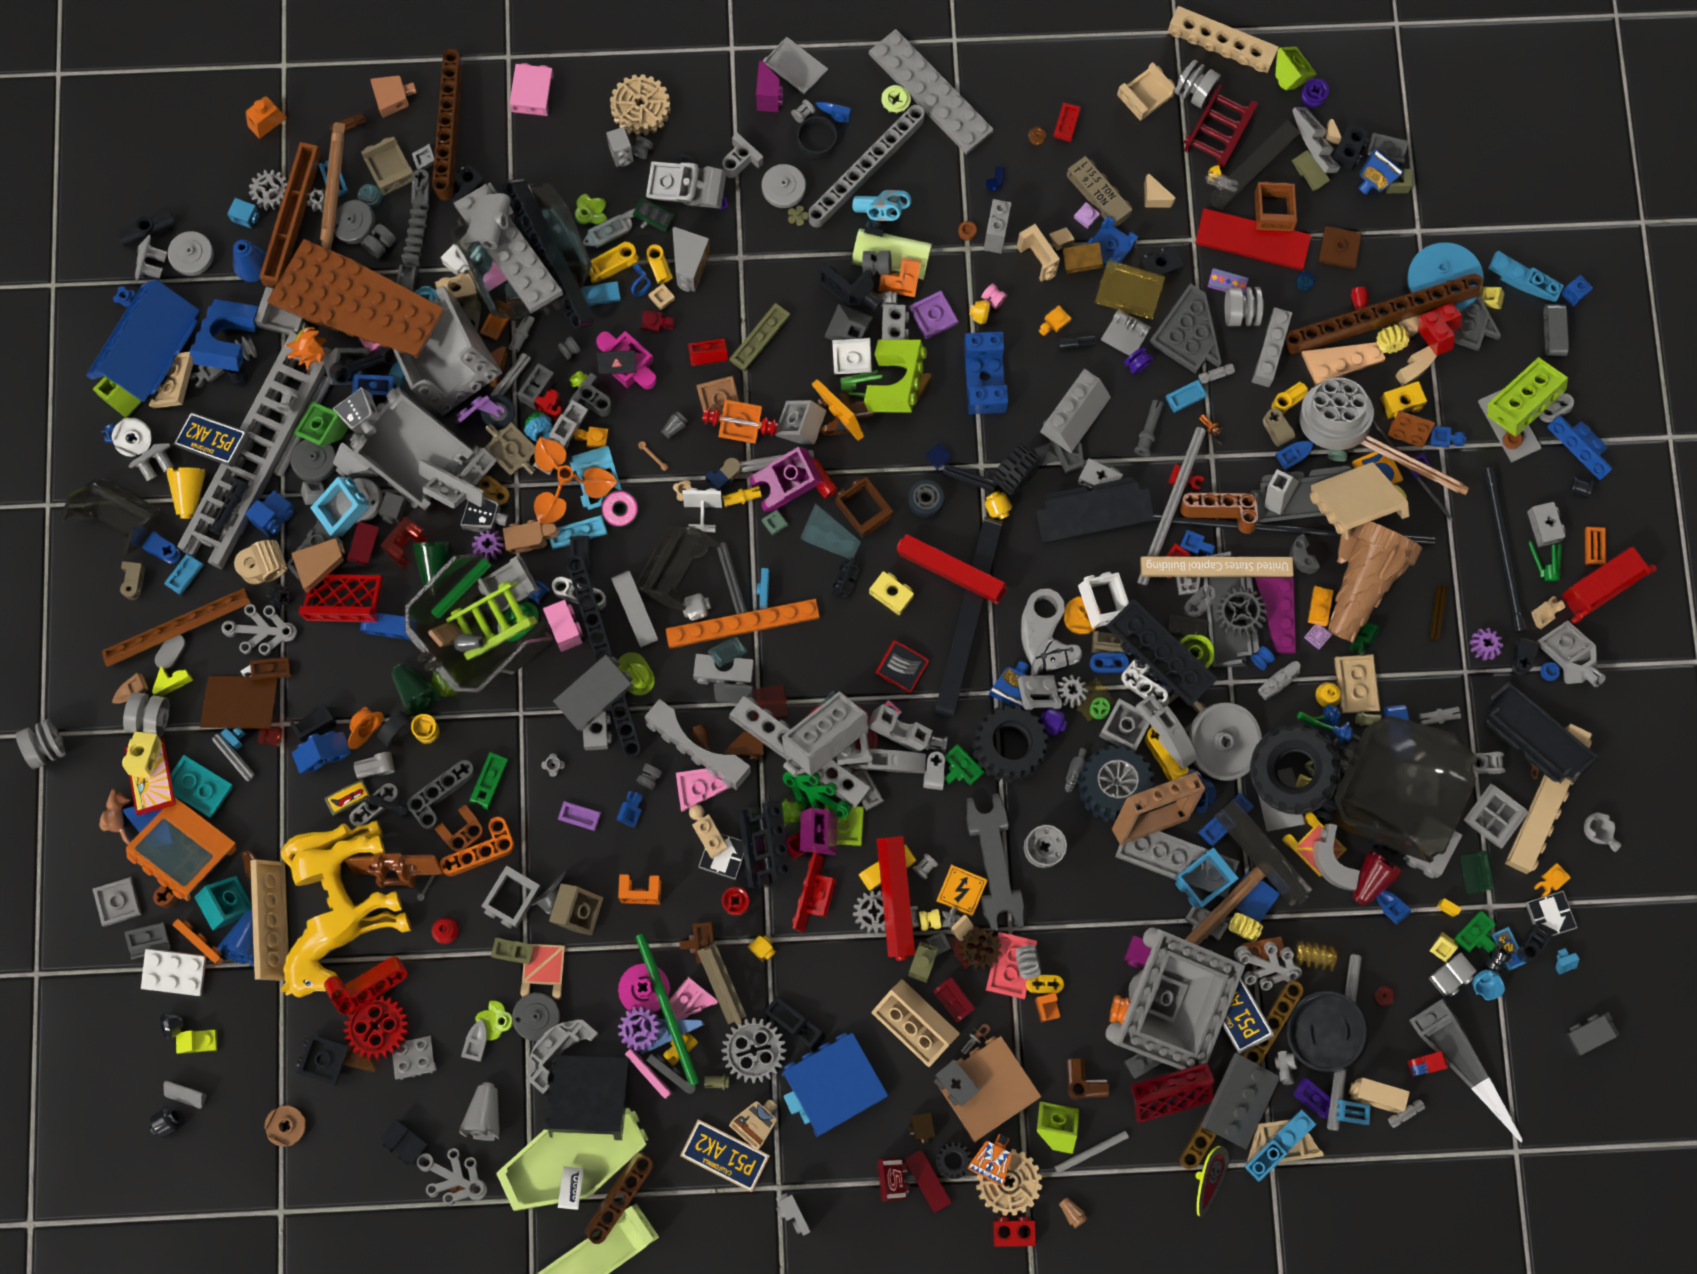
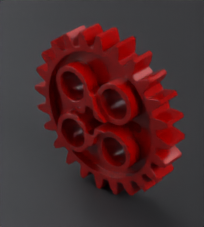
M382 995L379 1000L375 997L372 1001L354 1010L353 1014H347L350 1021H344V1024L349 1028L343 1031L349 1034L345 1037V1040L351 1041L348 1046L354 1048L353 1052L355 1054L360 1052L361 1058L367 1055L369 1060H372L375 1055L379 1061L381 1055L387 1059L388 1052L395 1055V1047L401 1049L399 1042H406L402 1036L409 1034L404 1029L409 1026V1023L404 1022L408 1016L403 1014L405 1011L403 1007L398 1008L400 1004L397 1001L393 1003L390 997L386 1001ZM380 1010L379 1016L372 1018V1013ZM389 1023H395L393 1029L386 1030V1026ZM376 1025V1026H379L380 1028H379V1030H376V1029H374L373 1027ZM361 1026H367L364 1033H358ZM376 1038H381L380 1044L373 1046V1041Z

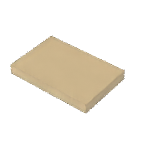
M1374 654L1335 657L1337 686L1341 690V714L1360 713V711L1364 713L1379 712L1380 704Z

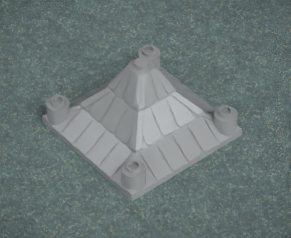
M1149 928L1144 933L1143 942L1147 947L1152 948L1151 954L1147 959L1144 969L1135 975L1130 982L1128 989L1130 1005L1125 1015V1020L1122 1024L1118 1022L1111 1023L1106 1029V1038L1120 1047L1181 1070L1208 1063L1245 965L1160 929Z

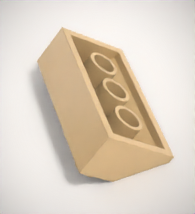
M903 979L888 992L871 1012L928 1067L938 1059L960 1034Z

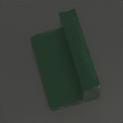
M1487 850L1459 857L1466 894L1489 892L1494 889Z

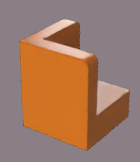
M1056 993L1040 996L1035 999L1041 1022L1060 1017Z

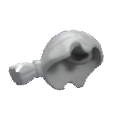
M1598 812L1588 816L1584 823V833L1587 838L1598 844H1608L1616 852L1621 847V843L1613 837L1615 823L1609 820L1610 816Z

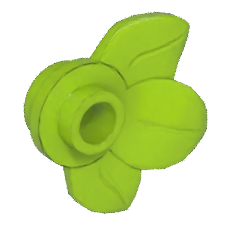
M583 194L578 198L576 202L577 209L575 210V218L578 223L588 224L591 222L601 224L607 221V217L602 213L606 207L604 199H591L588 194Z
M490 1001L489 1010H484L475 1017L476 1022L483 1020L486 1028V1040L488 1041L498 1039L502 1032L508 1031L513 1025L512 1015L505 1012L503 1004L498 1001ZM502 1018L505 1019V1023L503 1025H501L500 1023Z

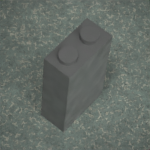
M605 655L553 700L578 731L584 730L634 686L631 682L633 678L626 670L622 672L618 667L621 664L614 656L610 658V656Z

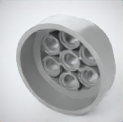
M1330 378L1313 387L1304 397L1299 418L1300 426L1306 437L1316 445L1330 450H1346L1359 445L1368 436L1374 417V408L1370 398L1359 384L1346 378Z

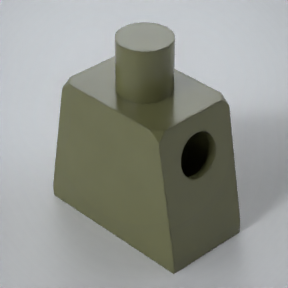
M920 941L908 977L926 983L939 948Z

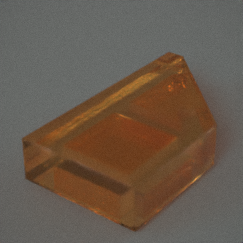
M349 1048L344 1062L345 1066L371 1072L376 1071L367 1055L361 1058L360 1052L355 1054L353 1052L354 1048Z

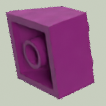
M759 61L756 89L757 111L779 112V106H783V87L780 86V79L763 61Z

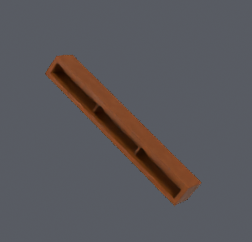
M299 143L259 276L264 286L275 288L290 263L307 207V200H309L308 193H311L318 164L322 156L319 147L316 145Z

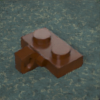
M712 922L692 924L693 935H690L687 941H679L680 950L690 949L691 954H696V964H702L697 950L714 943Z

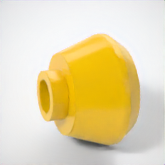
M982 300L976 301L975 305L971 304L969 315L973 316L972 320L980 325H984L987 322L990 308L989 301Z
M1322 683L1316 690V700L1323 707H1327L1328 704L1335 707L1341 701V690L1334 683Z

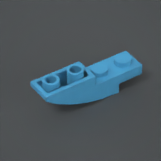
M1500 251L1494 254L1488 269L1500 275V280L1553 302L1557 301L1564 286L1534 267L1528 269Z
M1301 1109L1245 1165V1168L1258 1182L1261 1181L1316 1123Z

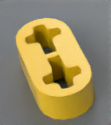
M1040 975L1026 980V988L1032 993H1059L1064 986L1062 978L1057 975ZM1035 981L1042 982V986H1033L1032 983ZM1048 982H1055L1057 986H1048Z

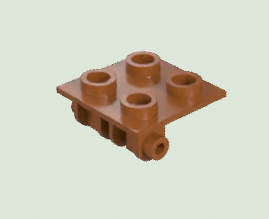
M1398 411L1395 420L1391 422V428L1387 436L1423 448L1435 422Z

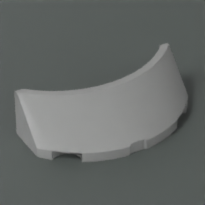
M584 1020L562 1022L550 1028L536 1042L530 1054L528 1081L542 1094L546 1095L550 1087L548 1077L552 1063H555L557 1055H560L572 1044L583 1039L592 1041L599 1034Z

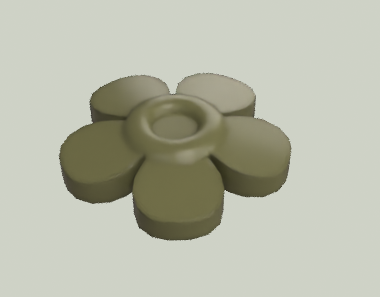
M797 206L796 210L790 208L788 210L790 216L788 222L790 224L796 222L797 226H802L804 224L803 220L808 219V213L803 212L804 208L802 206Z

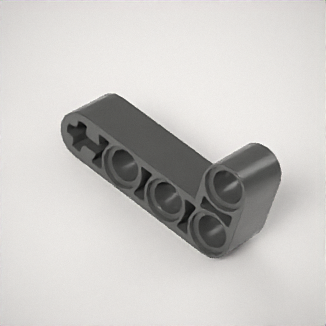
M467 760L458 762L410 797L408 808L424 829L433 831L439 825V819L432 808L475 776V768L471 762ZM464 767L469 771L467 774L463 772ZM456 772L460 776V780L455 775ZM448 778H454V784L451 786H445V781ZM437 789L438 795L435 798H430V791ZM422 801L420 809H413L415 802ZM427 817H434L432 824L425 825L424 821Z

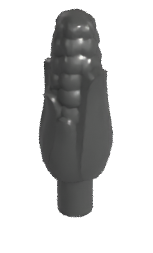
M1080 748L1078 756H1075L1070 762L1065 778L1066 792H1072L1076 783H1079L1081 772L1086 762V749Z

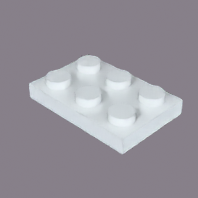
M145 949L141 989L201 996L206 956Z

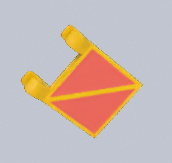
M1310 812L1304 817L1305 821L1313 828L1299 842L1291 834L1285 835L1282 841L1321 877L1322 875L1318 871L1313 859V842L1322 840L1320 839V831L1324 826ZM1335 838L1333 852L1335 858L1338 859L1347 849Z

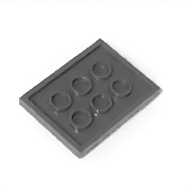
M1235 1053L1201 1126L1247 1150L1280 1077Z

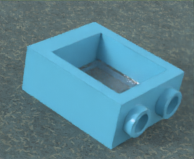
M337 477L310 508L330 536H343L370 505L366 500V496L356 487L353 479Z

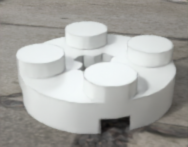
M124 418L113 429V444L117 451L125 456L133 457L141 453L143 454L151 444V430L139 419ZM134 433L137 440L128 441L129 437L126 435Z

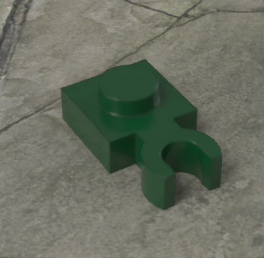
M1366 622L1364 626H1361L1355 638L1356 641L1350 645V650L1355 653L1356 649L1360 647L1358 653L1363 656L1366 652V645L1373 644L1381 630L1380 627Z

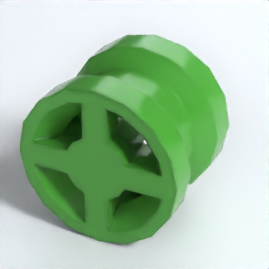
M1104 698L1095 699L1090 706V714L1095 719L1105 718L1110 710V704Z

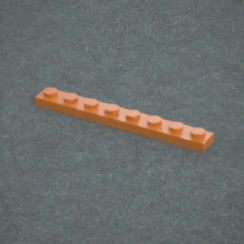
M816 599L666 628L669 649L820 619Z

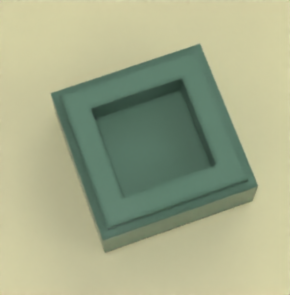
M777 509L761 519L772 536L788 526V523Z

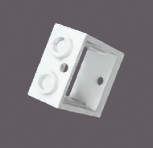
M1106 572L1099 577L1090 575L1085 577L1084 581L1078 585L1092 628L1107 625L1129 603L1119 573L1111 574V572ZM1108 584L1117 611L1100 614L1091 587Z

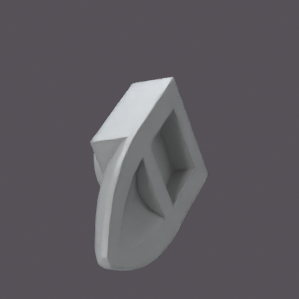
M479 1020L470 1029L461 1057L482 1062L487 1043L486 1028L483 1020Z

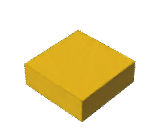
M1445 898L1440 900L1437 905L1438 909L1452 917L1458 915L1462 909Z

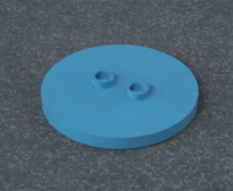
M1436 243L1425 247L1414 257L1408 270L1407 282L1410 292L1413 293L1470 274H1478L1483 278V270L1478 259L1468 249L1453 243ZM1477 297L1454 305L1459 311H1462L1469 307Z

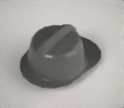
M566 872L561 874L547 891L537 897L531 903V906L537 904L547 914H551L561 885L560 881L564 878Z

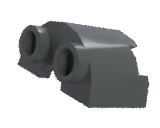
M1304 534L1297 537L1291 546L1289 557H1293V568L1295 570L1313 574L1318 571L1320 566L1314 555L1307 554L1306 548L1309 544Z

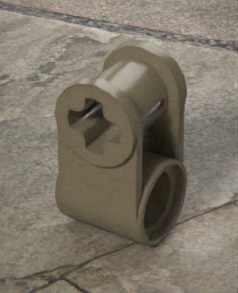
M1270 409L1263 418V425L1270 434L1274 444L1279 447L1295 438V433L1280 410Z

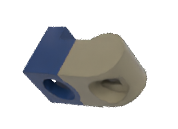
M735 458L727 459L724 462V466L715 474L709 471L705 475L706 481L714 489L722 491L740 474V463Z

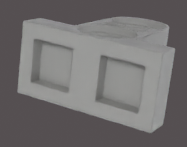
M738 133L732 137V145L735 148L722 162L723 170L727 172L726 176L729 178L736 177L751 162L758 169L764 164L763 156ZM743 152L748 153L747 156H741L740 154ZM730 164L735 165V167L731 169L727 166Z

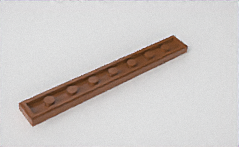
M242 588L102 650L106 666L113 665L250 604L248 592L245 588Z

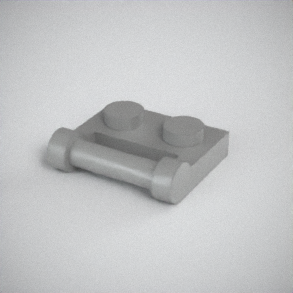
M1054 675L1021 676L1018 678L1025 710L1052 707L1053 709L1061 708L1062 701L1058 697ZM1049 696L1050 700H1033L1031 697Z
M868 731L859 737L862 752L856 754L855 743L853 742L836 756L837 765L865 763L872 760V753L869 751L867 740Z

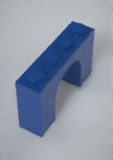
M214 299L212 305L208 307L206 319L202 320L200 332L196 334V342L190 348V356L193 357V363L239 371L244 359L242 345L222 342L213 337L219 332L228 329L255 333L257 324L254 320L259 309L258 306Z

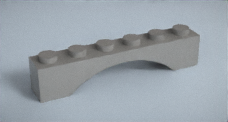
M659 699L645 715L646 726L653 732L658 731L666 742H673L681 753L689 754L697 765L702 764L705 766L709 774L714 777L716 775L720 777L722 783L728 788L733 787L737 790L751 773L750 766L736 755L712 753L694 744L680 728L675 710Z

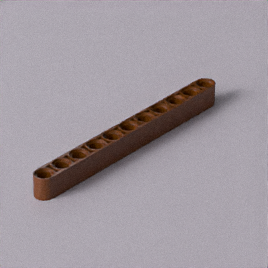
M1470 274L1290 331L1286 335V350L1290 354H1298L1302 351L1314 349L1425 314L1451 302L1456 304L1478 297L1482 292L1483 278L1478 274Z

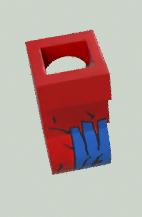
M1444 1051L1407 1061L1412 1077L1448 1069Z

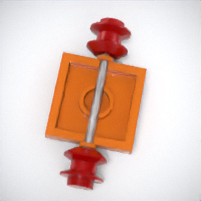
M725 400L722 414H720L718 408L715 411H710L709 406L708 410L704 409L702 421H705V425L708 422H712L715 427L718 424V420L721 422L718 435L720 438L756 444L757 432L760 427L763 436L768 432L771 437L777 433L778 423L775 422V418L771 422L765 417L761 424L762 406Z

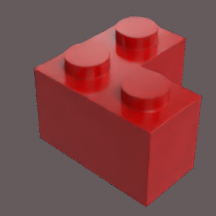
M1453 302L1419 316L1418 331L1436 356L1453 349L1455 337L1453 332L1459 330L1461 326L1462 314Z

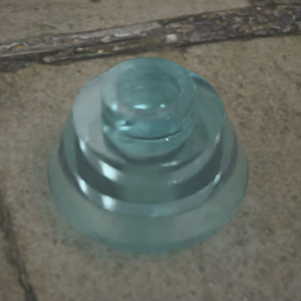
M365 184L359 189L357 200L363 201L371 208H374L382 201V193L377 186Z

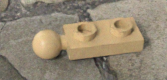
M693 805L689 809V816L693 820H697V822L692 824L709 856L713 859L729 848L711 816L708 814L703 817V807Z

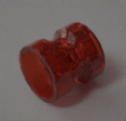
M282 728L260 729L258 743L262 745L269 743L272 746L279 747L282 741Z

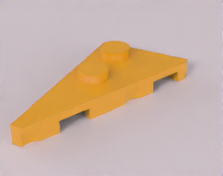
M818 379L814 381L812 386L828 404L831 413L834 416H838L843 425L847 427L858 441L863 438L864 435L854 413Z

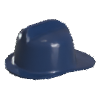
M1190 769L1187 775L1196 772L1205 787L1194 808L1196 812L1203 814L1208 806L1216 801V789L1211 780L1202 778L1198 771Z

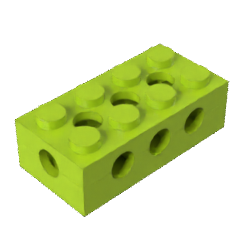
M1538 357L1488 403L1487 417L1516 437L1566 391L1568 377Z

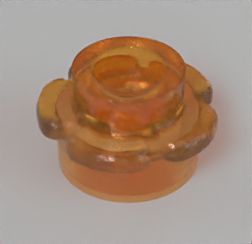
M1034 127V129H1030L1028 132L1029 140L1035 145L1044 142V138H1046V132L1041 127Z

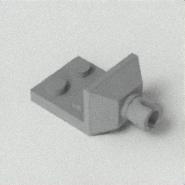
M1568 620L1537 641L1539 642V647L1563 668L1564 682L1566 684L1582 683L1588 680L1594 687H1598L1599 684L1601 685L1605 681L1606 676L1597 670L1596 645Z

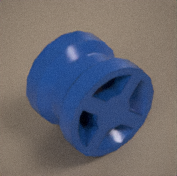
M1262 646L1257 654L1251 656V660L1259 669L1264 671L1267 665L1275 660V657L1266 647Z

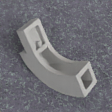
M1326 824L1320 831V839L1322 840L1313 842L1315 865L1320 874L1332 885L1345 890H1356L1360 871L1347 868L1337 861L1333 852L1337 825Z

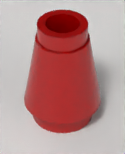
M1366 287L1351 289L1352 293L1350 296L1355 310L1368 307L1369 291H1367Z

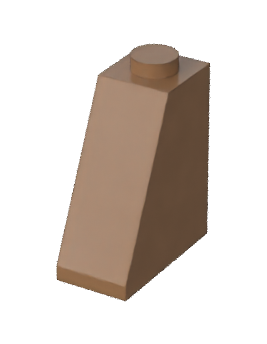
M336 538L291 553L305 592H310L344 561L343 554H346L343 543H339Z

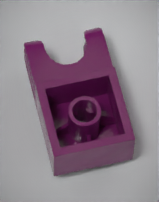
M802 447L793 449L749 478L751 485L762 486L766 483L770 485L771 493L762 502L764 512H772L823 482L808 450Z

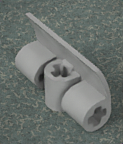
M498 193L478 198L464 245L479 241L487 249L493 250L497 248L501 230H506L508 227L507 213L511 203L509 196Z

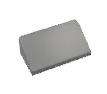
M170 1081L164 1082L165 1097L199 1109L203 1107L207 1096L205 1093Z

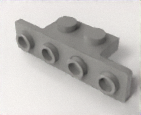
M424 459L419 461V475L430 480L423 486V493L453 509L465 499L479 507L483 505V490Z

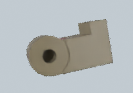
M122 561L121 569L126 573L120 591L127 599L135 600L141 594L146 567L141 563Z

